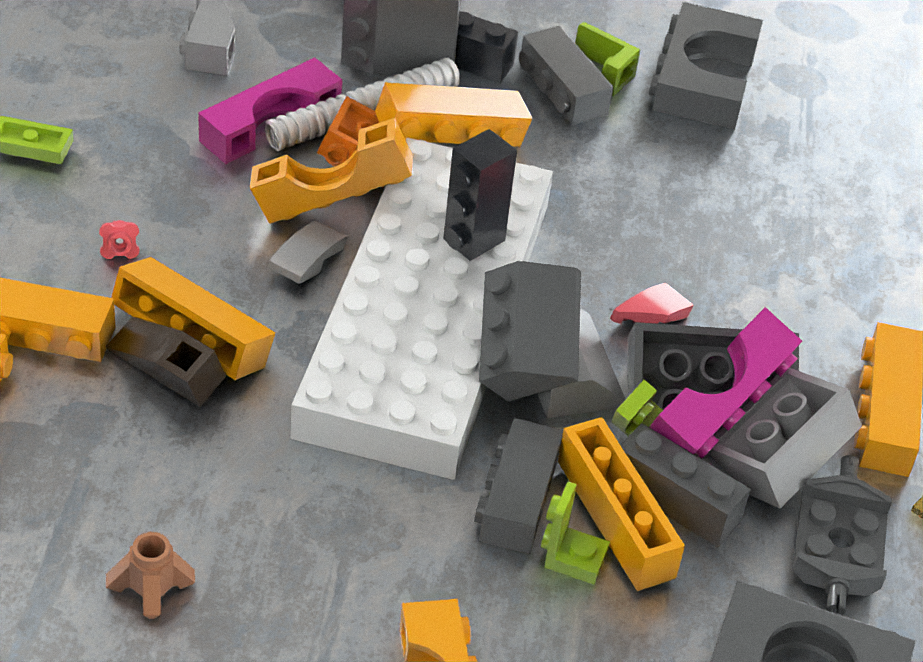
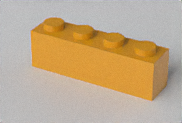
M385 82L375 109L379 123L392 118L396 119L405 140L408 137L434 143L462 144L490 129L511 146L521 147L532 121V117L519 91Z
M152 257L119 267L111 298H114L115 306L133 317L183 331L215 351L226 375L234 380L265 368L276 332Z
M0 278V334L7 336L8 345L72 356L78 359L102 361L107 349L106 345L110 342L116 328L114 298Z
M878 322L873 337L866 336L862 348L861 360L867 361V365L862 367L859 389H864L865 394L860 395L857 413L859 419H863L862 427L855 434L854 448L860 450L859 467L909 477L920 445L923 389V331Z
M603 417L565 427L563 429L558 463L569 481L577 484L576 493L605 540L610 541L609 546L636 591L676 579L685 545Z

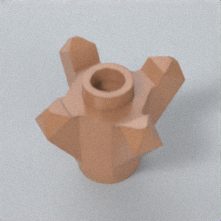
M146 532L139 535L134 540L133 545L129 547V552L106 573L107 589L121 593L125 588L130 587L143 597V616L149 619H155L161 615V596L170 588L178 586L182 589L195 584V569L174 552L173 546L167 537L158 532Z

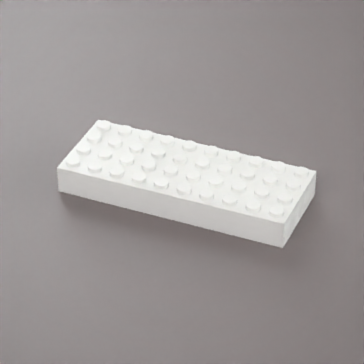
M407 137L406 142L412 152V176L398 184H387L292 402L290 439L455 480L486 390V386L479 382L485 272L516 261L529 262L548 206L553 171L531 165L515 164L505 241L469 261L457 250L452 249L443 239L453 148Z

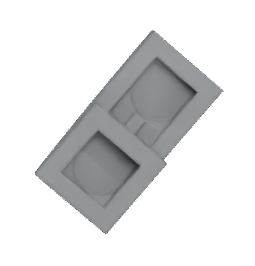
M315 220L301 228L283 243L268 260L267 268L300 284L320 274L324 259L344 250L347 236Z

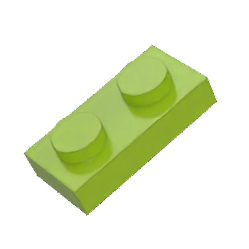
M0 115V153L62 164L74 141L73 129Z

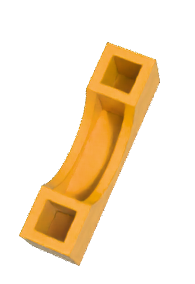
M392 118L360 129L356 150L348 160L335 167L323 169L307 167L296 162L289 155L252 166L250 190L269 224L280 220H290L303 212L315 208H326L336 201L351 196H362L372 189L387 184H398L411 177L412 152L396 119Z
M458 599L402 603L399 633L404 662H477L475 655L468 656L466 645H470L471 642L470 622L468 617H461Z

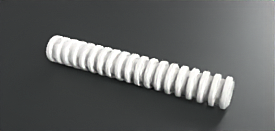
M445 57L440 61L425 64L421 68L417 67L412 71L397 74L393 78L388 77L384 81H377L374 84L366 85L364 88H357L355 92L348 91L345 95L339 94L335 98L331 97L326 101H319L316 105H308L306 109L299 108L296 113L291 111L286 116L279 115L276 117V120L268 119L265 123L266 138L272 148L276 151H281L285 147L290 148L294 146L295 143L301 144L305 140H312L315 136H323L327 133L346 96L375 111L385 82L457 87L459 85L458 68L450 58Z

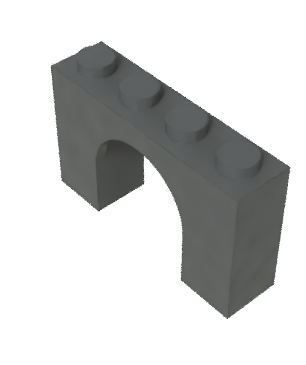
M683 2L679 15H672L669 31L664 40L662 54L660 53L656 72L652 77L649 95L655 96L652 110L735 129L747 81L705 71L690 61L698 58H714L752 67L763 20Z
M737 581L710 662H762L773 652L786 648L811 650L824 656L831 662H911L916 640L901 636L890 630H883L856 621L849 616L838 615L811 606L804 601L793 600L766 591L759 586H751Z

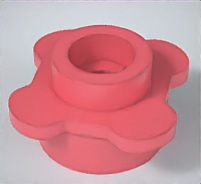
M117 220L111 223H104L100 227L99 234L103 237V245L100 247L102 257L112 259L114 256H126L128 259H133L138 256L140 249L136 244V236L139 234V228L135 223ZM121 238L123 242L117 243L116 239Z

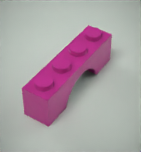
M314 57L198 112L199 142L223 163L228 164L255 150L256 128L262 122L279 115L286 116L291 111L296 113L299 108L306 109L308 105H316L319 101H326L331 97L335 98L337 95L342 94V79Z
M764 307L727 348L735 370L732 389L718 394H704L685 388L657 416L649 428L703 459L719 442L714 434L722 426L729 431L746 413L740 407L748 399L755 404L770 389L772 385L767 379L774 372L781 377L798 358L792 353L801 344L802 340Z

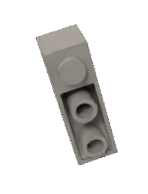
M197 0L196 12H191L189 16L188 33H183L180 40L179 51L180 54L185 55V70L228 75L235 55V25L224 0Z

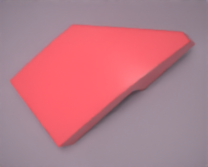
M663 283L646 289L614 309L610 319L619 324L626 320L639 323L658 324L661 322L665 324L687 318L693 304L668 284Z

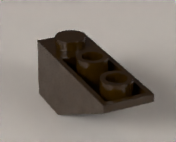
M133 316L106 345L107 350L199 407L202 406L227 376L215 351L183 331Z

